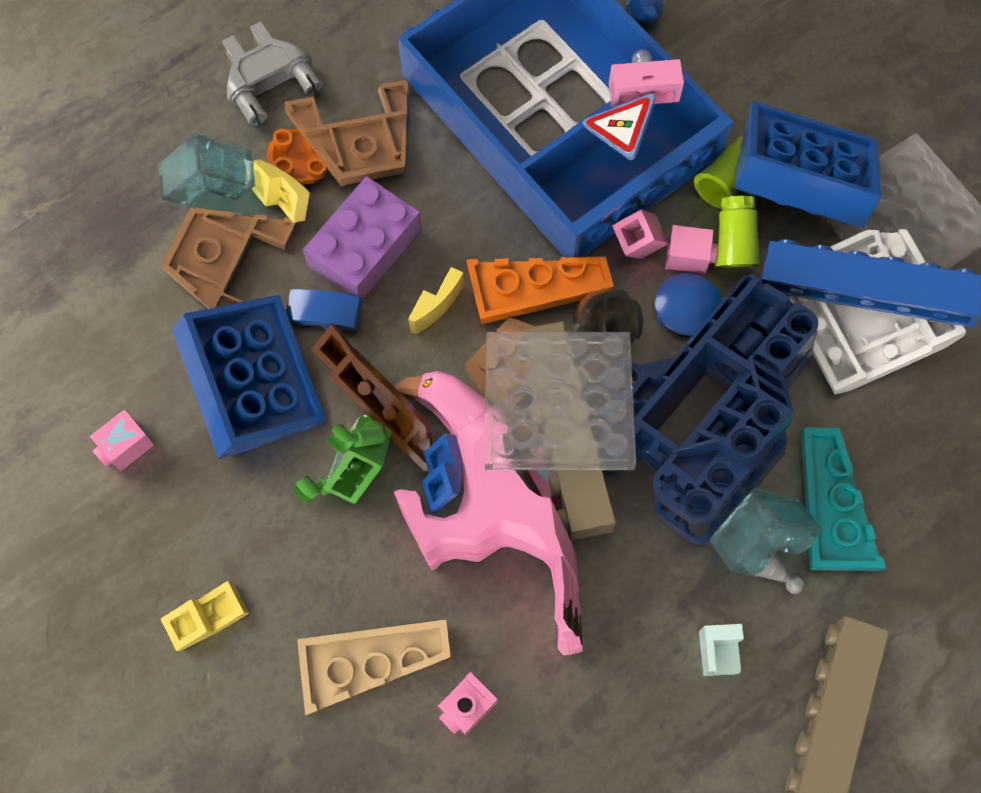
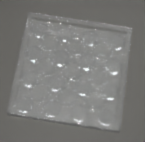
M917 132L879 156L882 197L864 228L855 225H845L835 219L823 216L843 241L865 230H879V233H897L899 229H907L925 262L938 264L942 269H949L981 247L980 203Z
M486 332L485 470H635L636 453L630 332Z

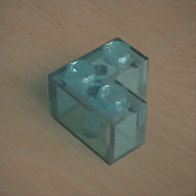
M194 134L158 164L161 199L191 207L207 193L237 200L256 186L251 150L237 147L232 143L211 139L206 135Z
M754 488L709 541L731 572L755 576V574L760 573L767 567L768 560L777 551L800 555L813 545L814 539L823 529L799 499Z

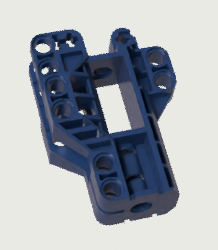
M753 274L744 276L739 280L674 358L640 365L632 361L620 362L608 373L589 397L592 422L603 431L596 444L602 473L608 476L619 475L627 469L633 460L638 462L642 458L649 467L657 471L653 478V493L655 496L653 510L655 516L684 539L696 545L706 544L716 535L745 497L751 495L785 454L787 444L786 429L790 427L793 415L788 388L810 362L818 329L816 314L797 301L795 304L790 302V297L768 283L765 285L761 284V279ZM707 374L728 388V390L684 443L679 446L658 430L701 378ZM624 380H633L636 382L631 386H623L620 384ZM603 405H611L614 407L611 411L601 412L598 410V408ZM730 427L732 430L729 432L728 435H726L725 432ZM731 499V503L726 506L727 502ZM663 505L669 508L667 512L663 511ZM680 517L683 518L682 523L678 522ZM689 523L694 526L709 524L710 528L705 534L696 535L689 530L688 525Z

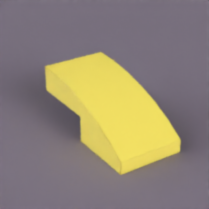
M254 160L251 190L265 206L278 204L293 223L305 221L309 192L305 187L281 169L265 161Z
M451 267L436 295L423 290L408 318L411 333L418 334L427 329L451 307L464 287L462 271Z
M227 581L200 599H191L162 617L161 621L176 651H181L248 615L249 611L234 582Z

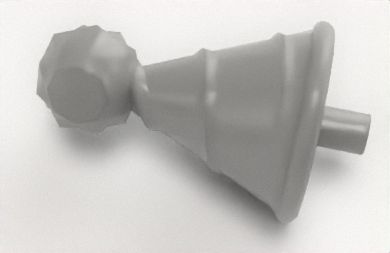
M774 546L766 549L761 555L757 552L753 555L752 558L756 560L751 572L753 577L759 576L780 581L781 583L784 582L786 590L791 594H799L803 591L805 587L804 579L799 575H789Z

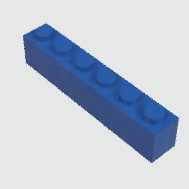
M787 239L780 240L779 242L770 241L762 275V284L768 283L787 296L975 328L980 317L981 275L975 270L966 268L956 271L942 269L940 265L928 262L921 263L920 265L905 263L903 259L898 257L874 258L861 251L837 252L828 246H801L797 242Z

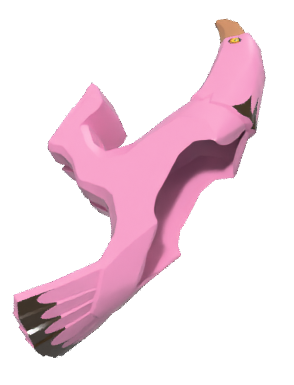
M439 371L425 373L417 377H407L397 383L395 388L405 398L416 401L427 408L441 421L451 435H456L461 455L464 494L458 513L446 518L432 516L426 513L425 505L416 491L400 489L394 492L401 512L430 569L433 571L441 563L455 558L480 562L502 547L521 550L543 560L551 569L556 595L554 619L558 625L557 649L563 656L583 652L582 618L578 598L579 580L575 549L551 498L540 497L529 490L510 465L515 456L507 435L508 432H511V429L501 417L500 407L484 398L455 376Z

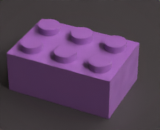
M366 176L303 249L307 266L346 294L360 296L364 300L421 232L420 212Z

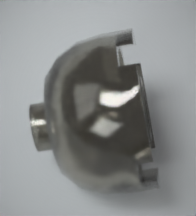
M602 288L588 293L577 304L573 313L572 326L577 341L582 348L602 358L617 359L628 354L632 350L629 347L642 334L644 319L639 303L633 300L628 295L629 293L619 289Z

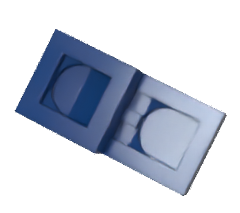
M291 289L286 313L291 326L320 325L327 330L334 323L340 331H357L363 299L360 296L332 291Z
M446 433L423 453L430 474L421 483L430 513L435 514L459 494L462 480L461 455L456 435Z

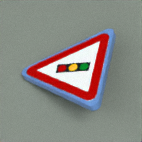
M653 94L642 96L586 118L583 121V125L588 131L628 160H633L637 156L656 98Z

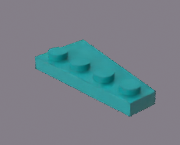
M803 428L801 431L810 570L884 571L886 565L883 557L879 555L872 524L868 523L863 508L864 500L861 491L857 490L852 475L854 470L840 428Z

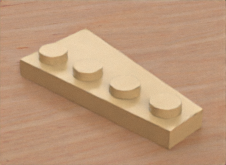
M446 619L297 639L305 715L450 658L451 653Z

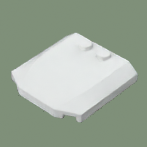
M899 229L897 233H879V230H865L831 246L837 252L861 251L874 258L898 257L903 259L905 263L917 265L926 263L907 229ZM788 296L790 297V302L795 304L797 301L816 314L818 318V329L812 353L834 395L852 391L938 352L962 338L966 333L965 328L960 325Z

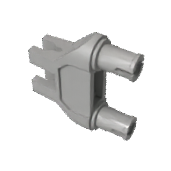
M261 21L250 26L256 48L245 53L234 35L222 41L227 50L226 55L232 63L227 83V99L232 105L241 109L250 126L258 125L255 119L256 116L261 123L267 119V113L261 107L256 96L293 77H296L308 97L314 96L312 88H314L317 94L324 88V84L311 67L312 58L309 53L292 43L273 39Z

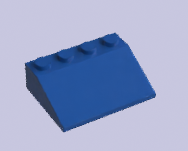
M752 101L736 165L734 189L741 190L747 195H757L773 200L780 205H790L803 209L812 215L829 217L845 225H855L864 228L882 197L877 139Z
M280 295L183 313L172 329L218 459L258 448L327 421Z

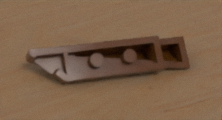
M334 323L331 324L311 350L333 371L329 377L372 420L378 421L384 427L390 429L392 432L390 438L426 472L428 467L423 453L432 446L431 423L375 367L351 346Z

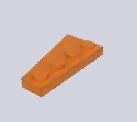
M606 256L562 257L560 261H543V258H529V261L509 262V259H495V262H479L478 259H466L481 324L614 292V284Z

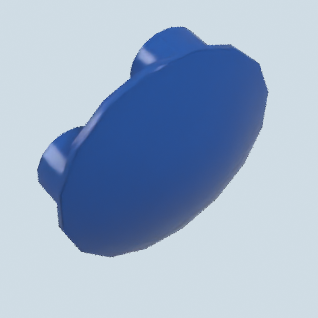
M683 273L670 277L662 283L656 293L655 309L658 323L677 334L692 336L721 303L722 299L719 290L710 280L698 274Z

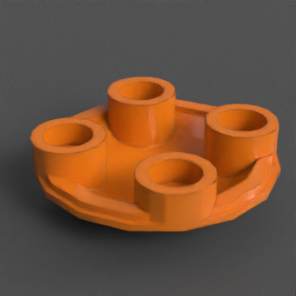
M297 128L275 131L266 154L269 164L289 174L301 185L312 184L325 176L329 171Z

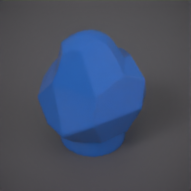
M626 0L625 8L637 22L641 24H654L658 22L663 13V0Z

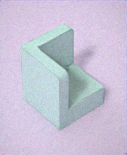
M742 624L704 626L699 631L703 676L739 674L741 672L738 643L744 639Z

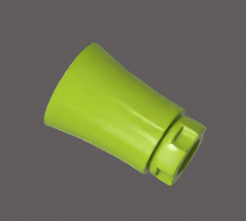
M739 136L733 143H730L708 167L694 178V187L699 196L716 208L721 209V198L737 196L740 191L734 188L736 165L743 136Z
M730 196L721 198L722 211L719 212V240L715 267L735 268L763 265L758 238L757 210H754L755 197Z

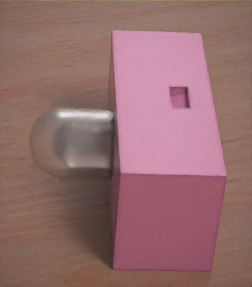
M641 49L634 53L632 63L611 65L609 91L612 107L620 106L648 94L655 96V104L680 101L684 85L680 59L653 61L650 52Z

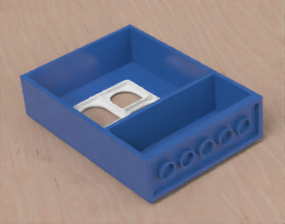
M454 0L441 10L433 11L426 20L417 26L406 29L398 38L402 76L563 257L587 256L616 234L612 225L641 209L645 211L650 210L703 171L725 150L734 123L683 69L684 85L680 101L654 104L637 156L633 160H628L588 131L583 125L585 119L579 123L573 121L546 91L547 86L571 70L578 72L605 101V105L586 117L589 118L614 108L611 105L609 91L611 65L673 60L616 0ZM531 39L547 41L563 57L559 63L538 77L532 76L523 67L517 54L520 46ZM490 67L505 68L530 92L532 99L510 115L502 116L480 93L477 87L478 76ZM538 110H546L564 129L565 133L536 152L518 135L515 127Z

